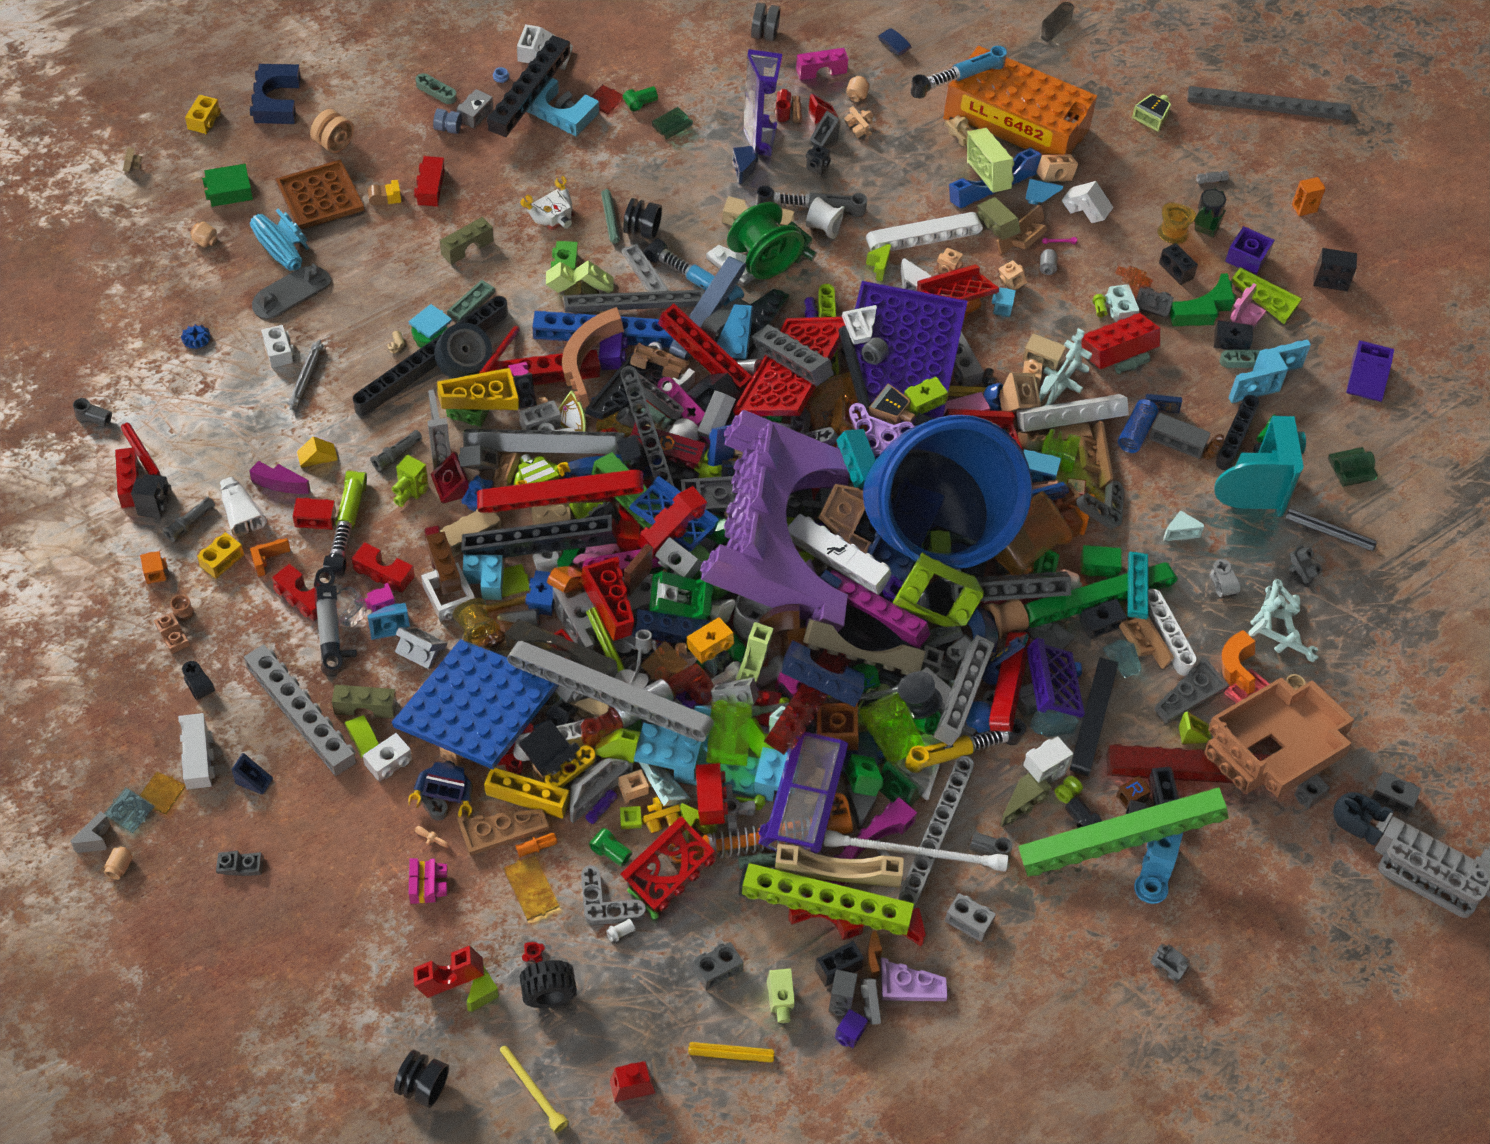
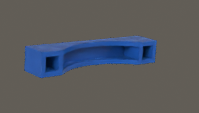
M1029 148L1015 156L1013 159L1014 166L1012 167L1014 177L1012 185L1037 174L1036 171L1041 160V153L1033 148ZM962 178L949 184L950 202L959 208L966 207L995 193L988 188L983 180L970 181Z

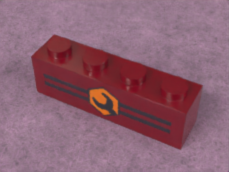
M635 422L630 436L635 435L638 438V440L642 443ZM645 425L642 427V430L647 431L651 427ZM656 429L667 462L673 464L681 463L686 468L693 470L695 468L701 469L707 452L706 443ZM650 442L647 447L653 448L657 443Z

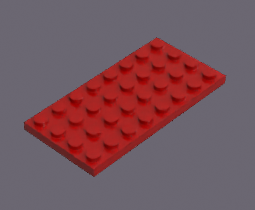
M842 317L786 318L780 331L788 334L794 340L797 339L804 346L807 345L811 350L817 351L821 356L827 357L831 361L841 343L838 330L846 325ZM765 355L735 405L733 412L735 416H738L742 410L758 416H800L816 386Z

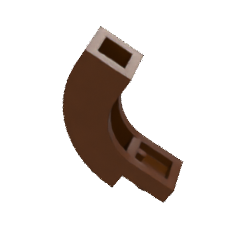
M785 604L775 607L765 613L758 623L773 628L772 636L781 630L800 629L799 604ZM768 652L763 667H768Z

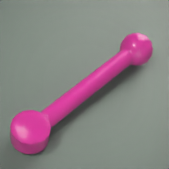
M1045 237L1042 239V243L1071 242L1076 244L1078 239L1076 237L1071 239H1048Z

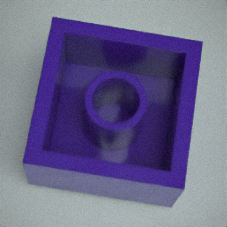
M1243 226L1229 247L1225 262L1257 275L1270 255L1275 240Z

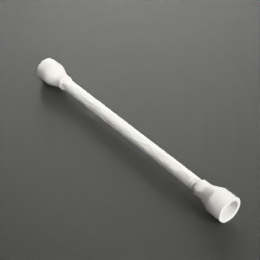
M825 831L824 846L834 848L856 845V847L864 846V848L885 849V851L893 850V852L933 856L935 858L941 857V859L970 861V863L978 862V864L988 866L996 871L1006 872L1008 855L975 856L972 854H959V852L951 853V851L946 852L943 850H930V848L909 847V845L901 846V844L861 840L842 835L837 831Z

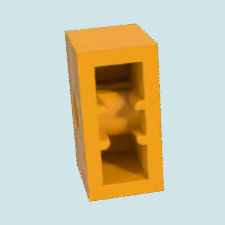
M720 617L687 636L688 649L701 664L713 659L723 650H728L734 644L732 630Z

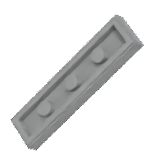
M638 244L622 249V255L647 292L669 291Z

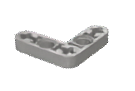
M592 865L583 868L581 880L584 917L588 924L623 923L627 919L637 922L644 918L646 907L640 900L603 902L599 869ZM588 873L593 874V884L590 885ZM589 891L598 893L596 899H589L586 895ZM634 907H638L639 914H634ZM613 908H618L621 914L613 917L609 914V911ZM604 909H606V917H603ZM592 911H596L597 915L595 918L591 915Z

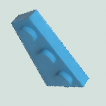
M734 304L717 341V344L733 359L744 360L748 358L753 306Z

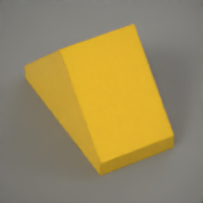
M314 436L297 451L301 468L338 460L334 444Z

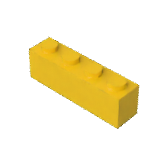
M498 768L490 769L484 783L487 796L533 810L542 809L543 813L562 819L570 803L569 790Z

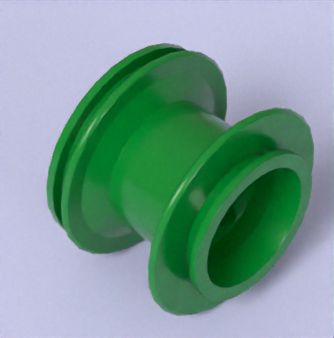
M765 202L746 209L736 218L727 235L728 248L733 252H748L745 261L746 270L756 279L760 280L770 279L784 272L797 260L804 247V238L799 228L793 225L779 226L782 221L783 210L779 204L774 202Z

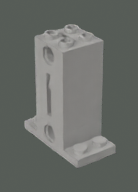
M648 574L631 596L627 595L633 617L638 609L649 611L652 587L651 578L653 574ZM552 587L553 608L569 637L574 641V646L580 657L589 667L593 666L594 657L596 656L593 647L600 644L586 613L588 609L594 607L586 592L570 598L568 593H563Z

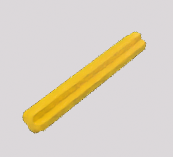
M690 1042L688 1046V1054L694 1056L772 1063L775 1055L773 1049Z

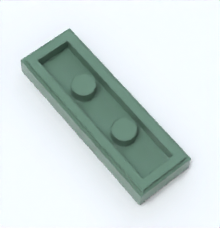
M481 280L447 310V315L457 322L461 321L495 293V288Z

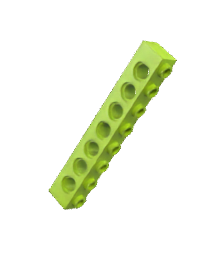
M750 863L748 864L742 886V895L749 899H762L770 904H782L790 909H802L815 915L823 914L831 919H843L855 925L863 924L870 926L875 930L884 929L896 935H907L914 903ZM768 884L770 887L764 888L761 885ZM788 889L790 890V892L784 893L781 890ZM809 894L811 897L805 898L802 895ZM823 899H829L832 902L825 903ZM850 904L852 907L846 908L843 905ZM865 909H870V910H872L873 912H872V913H867V912H865L864 910H865ZM885 914H891L893 918H887Z

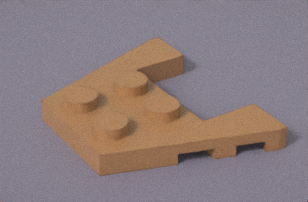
M835 484L819 519L836 535L841 536L845 542L850 545L854 544L861 552L867 553L871 542L854 534L865 510L863 490Z

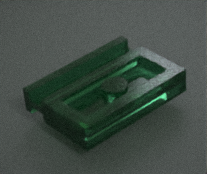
M679 107L652 120V126L661 135H664L666 140L693 125V120L689 119Z

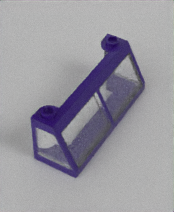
M748 49L743 129L750 145L754 148V152H757L758 155L771 156L777 131V122L772 123L769 119L770 115L763 114L765 94H772L776 91L782 54Z
M796 730L791 735H787L783 742L785 752H788L770 820L760 827L758 844L776 852L777 845L783 844L799 846L807 851L818 853L821 851L848 743L839 739Z

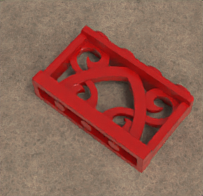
M680 816L620 875L655 912H663L670 906V901L675 896L679 897L686 890L685 886L690 881H696L701 875L700 872L705 867H710L716 861L717 853ZM687 830L696 841L686 844L682 833ZM670 844H675L674 849L678 848L679 846L680 849L671 852L668 850V846ZM694 846L702 847L704 855L700 860H694V855L698 852H688V849ZM661 853L671 857L681 854V868L678 875L658 876L661 869L658 856ZM651 863L656 865L653 875L651 874L653 869H648V865ZM689 864H690V865H692L693 867L688 871ZM636 877L648 882L644 891L633 881ZM653 883L656 884L654 888L656 894L659 889L664 890L663 896L659 899H653L649 894Z

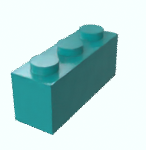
M864 429L845 430L836 440L854 487L862 489L866 476L876 459Z

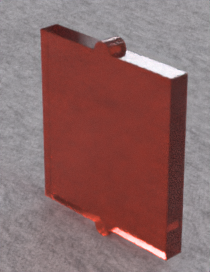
M603 84L591 96L599 101V110L608 115L623 100V94Z

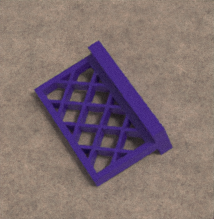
M1037 637L1026 650L1038 711L1045 713L1050 709L1082 718L1085 712L1073 653L1045 645L1044 639ZM1046 652L1052 657V659H1050L1046 655ZM1060 656L1067 658L1068 664H1066ZM1054 660L1062 667L1061 670L1054 664ZM1049 667H1050L1056 674L1053 675V674L1050 672ZM1064 670L1070 675L1071 680L1063 673ZM1056 676H1059L1065 684L1063 685ZM1052 683L1058 688L1057 691L1052 686ZM1066 686H1068L1073 691L1074 695H1072L1069 692ZM1060 691L1068 698L1067 701L1059 694ZM1055 698H1056L1062 705L1055 704ZM1071 701L1077 709H1074L1069 702Z

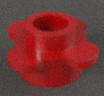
M527 942L524 944L525 952L522 955L524 962L534 961L538 963L543 961L542 952L545 950L543 944L537 942Z

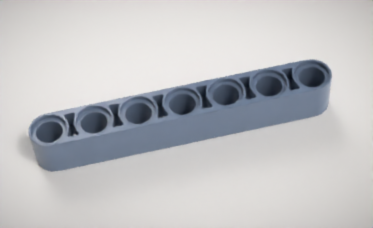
M731 256L725 260L689 316L700 328L707 317L721 309L743 275L746 263ZM674 339L669 353L687 361L691 354Z

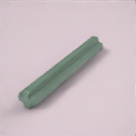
M605 189L601 192L607 229L610 242L616 244L620 241L614 205L611 191Z

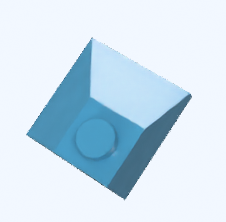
M1030 179L1025 199L1029 200V204L1038 205L1039 202L1042 203L1061 191L1063 186Z
M405 603L385 606L367 615L372 640L395 636L398 628L410 627Z

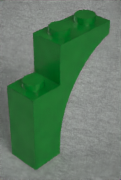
M1221 273L1217 285L1204 296L1188 301L1172 302L1169 312L1172 326L1214 325L1219 311H1231L1233 304L1236 302V295L1232 292V281L1229 280L1228 273Z

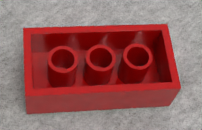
M1141 313L1134 314L1097 330L1089 331L1082 338V348L1092 353L1089 361L1101 370L1159 347L1160 327Z

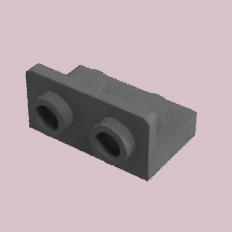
M1140 287L1136 303L1140 311L1168 318L1174 297L1167 292L1158 293L1150 287Z

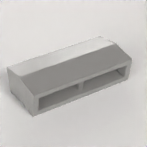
M714 391L697 430L698 435L709 439V434L713 428L725 426L736 399L724 393Z

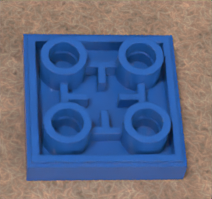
M727 426L713 428L709 434L710 449L707 453L709 466L722 465V460L733 459L734 448L725 445L726 437L724 432Z

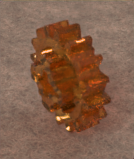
M1128 265L1127 269L1118 266L1115 272L1116 275L1123 277L1122 282L1139 289L1142 285L1151 287L1153 282L1151 278L1146 276L1147 272Z

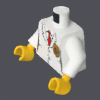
M564 176L561 177L563 184L559 183L558 178L555 180L556 187L560 188L561 191L556 189L533 202V198L530 195L525 196L528 202L524 198L521 200V206L528 208L527 211L535 223L545 225L551 229L558 227V225L567 229L572 224L570 220L573 209L572 200L568 188L564 186L567 181Z

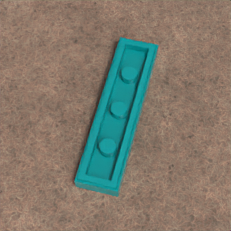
M1131 551L1128 554V617L1146 620L1148 618V554Z

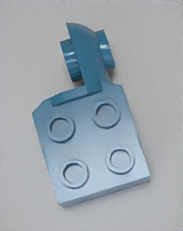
M1183 833L1147 843V851L1142 861V870L1134 884L1136 895L1141 901L1148 904H1157L1166 899L1168 895V881L1177 859Z

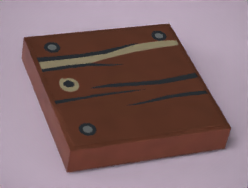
M648 544L641 549L624 570V586H626L627 595L629 596L652 570L653 547Z

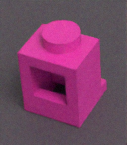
M388 583L384 584L385 588L375 589L367 593V598L364 599L367 610L371 609L373 613L385 606L395 604Z

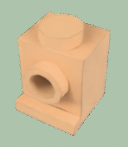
M1035 359L1024 361L1022 373H1035L1037 388L1039 389L1042 363H1038Z
M642 770L618 777V787L625 803L649 794L651 783L647 776H644Z

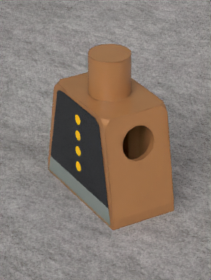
M890 384L886 385L871 404L868 414L871 417L893 425L901 423L902 420L913 423L916 417L915 414L909 411L910 399Z

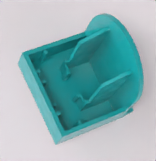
M1272 416L1259 452L1241 453L1236 465L1223 472L1217 478L1214 492L1216 498L1221 503L1241 509H1276L1277 517H1282L1285 514L1304 468L1302 454L1306 448V435L1303 431H1297L1295 416Z

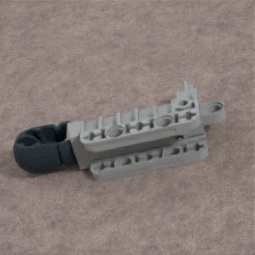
M1349 792L1343 794L1336 801L1333 810L1336 823L1345 831L1360 839L1365 838L1366 842L1373 846L1376 845L1374 850L1383 855L1378 869L1384 876L1462 918L1470 917L1485 895L1490 897V846L1488 850L1485 849L1481 856H1477L1474 860L1394 816L1392 817L1393 810L1387 807L1381 808L1380 803L1363 794ZM1372 818L1379 821L1376 828L1369 825ZM1387 863L1391 864L1390 869H1386ZM1402 873H1410L1413 876V880L1404 878ZM1425 884L1429 885L1428 890L1424 889ZM1441 893H1447V894H1449L1450 897H1451V900H1450V901L1444 900V899L1441 897L1440 894H1441ZM1464 904L1467 905L1466 911L1462 909Z

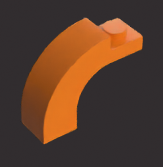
M1242 630L1225 643L1222 650L1221 670L1223 678L1229 686L1236 683L1240 689H1243L1249 695L1255 692V677L1241 663L1255 655L1256 641Z

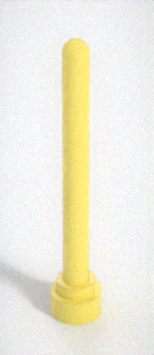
M502 1046L500 1052L549 1117V1126L554 1133L565 1129L569 1124L565 1115L554 1110L507 1046Z

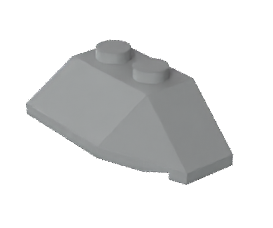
M608 758L601 760L596 765H591L582 777H577L571 784L570 821L572 823L576 822L602 797H605L604 794L608 790L615 789L618 786V777L633 772V763L626 760Z

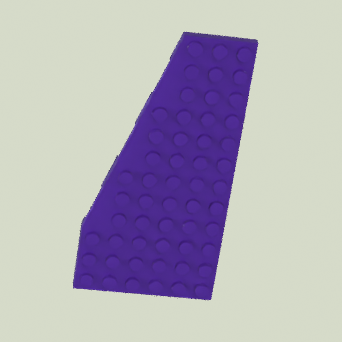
M862 281L855 309L876 305L871 339H883L889 348L888 356L881 363L872 365L866 362L862 355V348L867 342L854 344L870 405L887 384H890L904 395V391L907 388L919 385L926 379L937 377L948 392L967 301ZM946 404L924 413V415L934 419L943 417ZM908 427L903 428V429L901 430V433L905 432L906 430H908V429H910V428H908ZM886 434L883 438L886 441H892L894 436ZM869 440L870 447H875L877 443L874 440Z

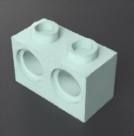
M1129 284L1109 287L1105 295L1106 304L1109 305L1110 315L1114 318L1115 322L1139 313L1138 305Z

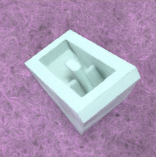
M1180 510L1167 527L1163 539L1164 541L1200 538L1204 524Z

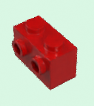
M307 497L296 498L292 516L294 526L297 528L333 530L336 516L335 501Z

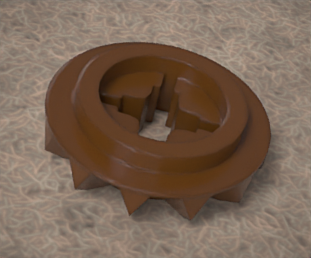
M1220 433L1212 438L1204 451L1203 458L1210 460L1219 453L1225 442L1224 435Z
M508 627L501 628L486 637L482 642L484 649L494 648L507 640L511 633Z

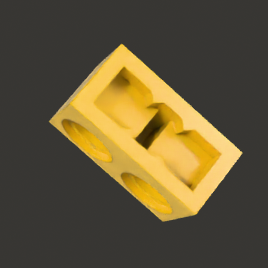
M198 95L185 116L187 129L207 134L209 129L213 127L215 119L221 113L218 99Z
M225 532L217 537L207 548L202 549L197 558L200 567L217 579L242 558L244 552L242 544Z

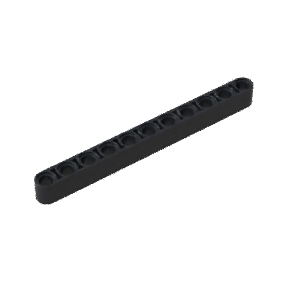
M496 296L458 323H471L486 332L507 317V299L503 296ZM442 334L353 395L355 413L359 416L369 414L437 366L434 353L435 347Z

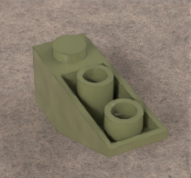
M1030 772L1022 777L1002 816L1000 826L1003 827L1006 824L1014 823L1019 815L1022 813L1027 814L1033 809L1035 804L1046 801L1051 788L1049 783L1045 779L1038 783Z

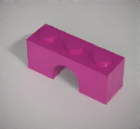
M845 48L797 54L796 70L800 80L816 78L817 71L823 67L829 68L831 76L847 73L849 58Z

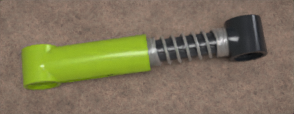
M346 471L344 491L335 523L337 526L336 534L334 535L335 538L333 539L330 554L325 556L323 568L331 569L337 576L345 575V551L348 546L347 542H349V534L355 526L362 493L366 489V472Z

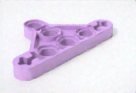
M855 403L849 409L850 419L855 430L864 424L870 427L865 434L868 441L874 440L877 443L875 447L871 448L874 457L879 456L892 442L884 440L883 437L886 434H892L894 439L902 434L901 430L903 428L914 427L912 423L907 421L893 425L871 417L861 403ZM855 410L861 412V420H859Z

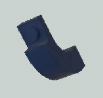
M977 606L967 622L972 630L973 639L976 635H979L995 643L992 652L996 653L998 645L996 623L986 609Z

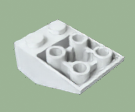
M525 24L517 44V60L525 63L533 61L537 52L544 47L545 42L554 34L542 27ZM570 44V53H571L572 50H573V45ZM570 55L559 69H566Z

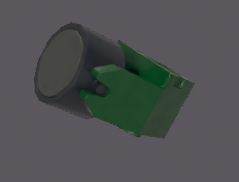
M1214 188L1207 189L1201 194L1198 204L1199 212L1194 220L1196 231L1210 237L1215 236L1226 212L1224 207L1227 199L1224 191Z

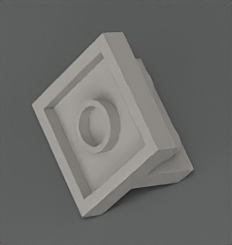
M415 626L400 627L396 632V635L401 638L395 653L427 669H431L438 651L445 650L447 642Z

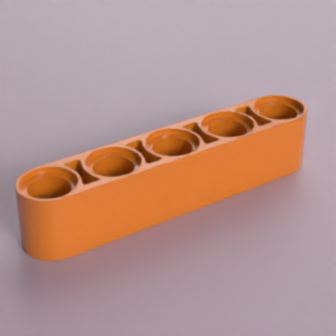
M575 565L554 568L547 579V584L563 593L584 590L580 582L582 569Z

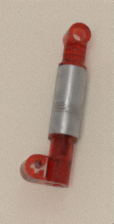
M694 663L667 679L657 680L643 690L670 701H674L677 695L687 691L695 702L706 704L712 699L713 682L697 663ZM611 706L605 714L596 718L585 719L582 722L581 740L588 746L597 745L602 737L613 732V730L624 729L642 718Z

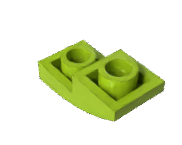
M364 715L344 723L361 758H363L365 753L379 745Z
M755 717L750 718L738 728L745 742L759 758L761 757L763 747L779 750L770 734L764 733Z

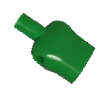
M734 634V644L725 651L731 655L733 662L738 661L742 664L746 647L741 642L739 636Z

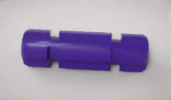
M611 789L604 794L605 797H602L592 807L593 810L586 814L585 819L589 823L594 824L598 820V816L601 817L611 806L610 803L617 799L616 792Z

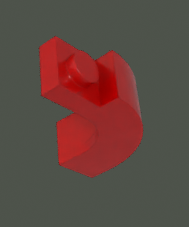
M823 899L825 903L832 902L829 899ZM850 904L843 905L846 908L852 907ZM789 909L788 919L791 925L810 918L821 917L828 919L837 927L843 941L863 933V924L855 925L847 920H835L827 915H815L802 909Z

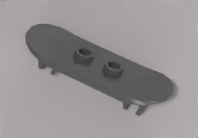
M314 263L312 266L301 267L259 291L253 299L252 309L260 318H275L326 289L331 283V277L327 271L317 267Z

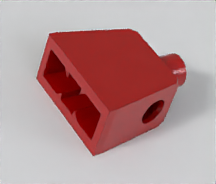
M645 1061L630 1063L614 1069L610 1079L614 1103L655 1094L651 1072Z

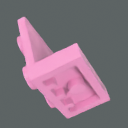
M1255 283L1250 288L1247 287L1241 299H1237L1234 304L1236 309L1230 316L1231 322L1253 325V330L1266 313V310L1251 303L1257 286Z

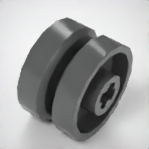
M757 2L753 15L751 38L761 39L764 33L765 40L775 41L780 23V6L771 5L768 10L765 3Z

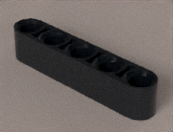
M1247 395L1243 398L1225 437V442L1216 459V466L1222 470H1228L1232 467L1259 406V399L1256 396Z

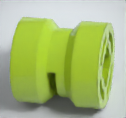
M1069 775L1064 779L1063 784L1055 788L1054 792L1060 801L1067 804L1074 798V795H1078L1083 790V786L1077 778Z

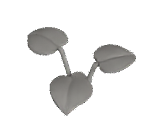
M639 630L636 633V637L628 636L615 641L611 638L618 652L628 653L632 649L638 650L635 672L625 669L619 671L615 678L640 689H644L648 685V676L639 673L641 656L648 653L652 647L660 662L665 663L666 670L674 674L687 672L698 660L691 652H687V655L680 653L679 656H676L675 650L665 652L662 658L656 647V642L652 641V634L648 630Z

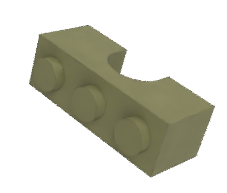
M483 217L475 220L440 240L441 255L451 265L465 257V251L470 244L474 243L481 249L493 242V227Z
M347 685L334 686L332 697L334 714L354 716L355 709L365 708L372 711L374 717L394 719L397 705L395 689Z

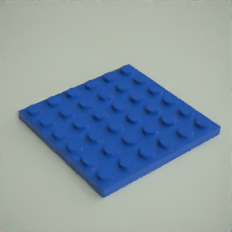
M460 639L394 718L392 725L396 729L494 770L559 685L512 666L507 661V657Z

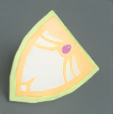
M571 390L558 408L561 413L560 426L563 429L574 427L575 431L586 432V410L583 409L581 402L576 401L575 394Z

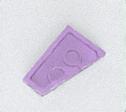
M881 957L882 1000H947L945 977L923 970L917 971L908 968L907 965L901 963L898 965L889 962V959Z

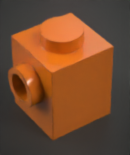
M160 551L140 555L146 583L151 584L165 581L164 570L168 569L166 558L161 557Z

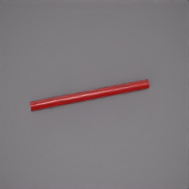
M518 326L512 328L480 373L490 372L520 331Z

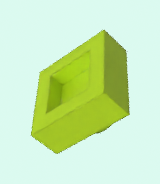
M640 806L620 807L621 829L642 828Z

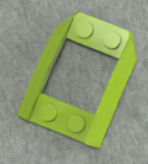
M922 552L895 597L893 604L918 617L944 627L965 626L982 599L984 592L975 576L954 569ZM934 573L964 586L947 616L937 614L916 604Z

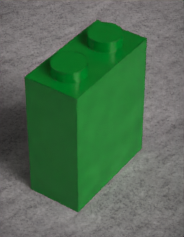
M246 163L204 170L205 177L202 180L204 188H208V190H205L206 200H210L211 207L253 200Z

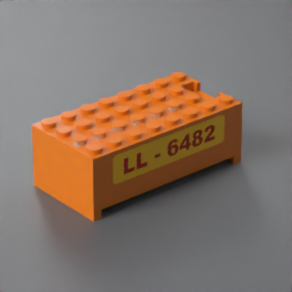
M978 45L968 59L990 52V50ZM1006 57L1005 66L1002 69L992 68L960 81L952 80L948 85L943 119L950 120L951 117L954 118L957 115L966 117L968 125L978 129L987 128L994 136L1024 149L1033 148L1041 153V156L1072 154L1075 146L1083 140L1090 130L1097 95Z

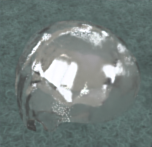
M351 586L342 588L337 593L338 625L344 628L355 626L366 615L367 605L365 599L356 588Z

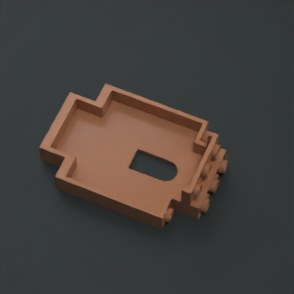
M1281 677L1212 717L1208 730L1214 738L1208 741L1204 754L1245 795L1264 784L1278 798L1347 756L1352 743L1344 735L1350 732L1354 719L1313 680L1295 690ZM1271 736L1282 749L1259 761L1248 749Z

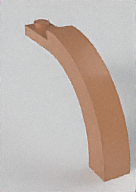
M617 307L602 312L585 322L576 330L565 346L562 368L567 387L571 386L572 390H576L574 392L576 401L581 402L583 409L589 405V400L580 376V368L584 358L594 346L610 336L624 332Z

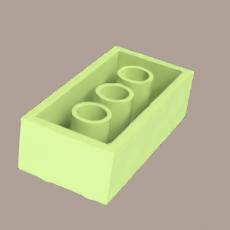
M987 128L967 131V162L992 192L1012 189V182L1014 180L1012 167L1014 166L1013 157L1007 153L1006 149L1001 146L1000 142L995 139Z

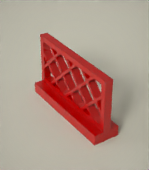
M976 264L917 281L918 292L966 300L967 302L999 293V287L980 273V267Z
M948 408L944 416L970 415L988 420L1002 429H1008L1009 435L1014 438L1022 449L1012 422L1015 418L1013 412Z

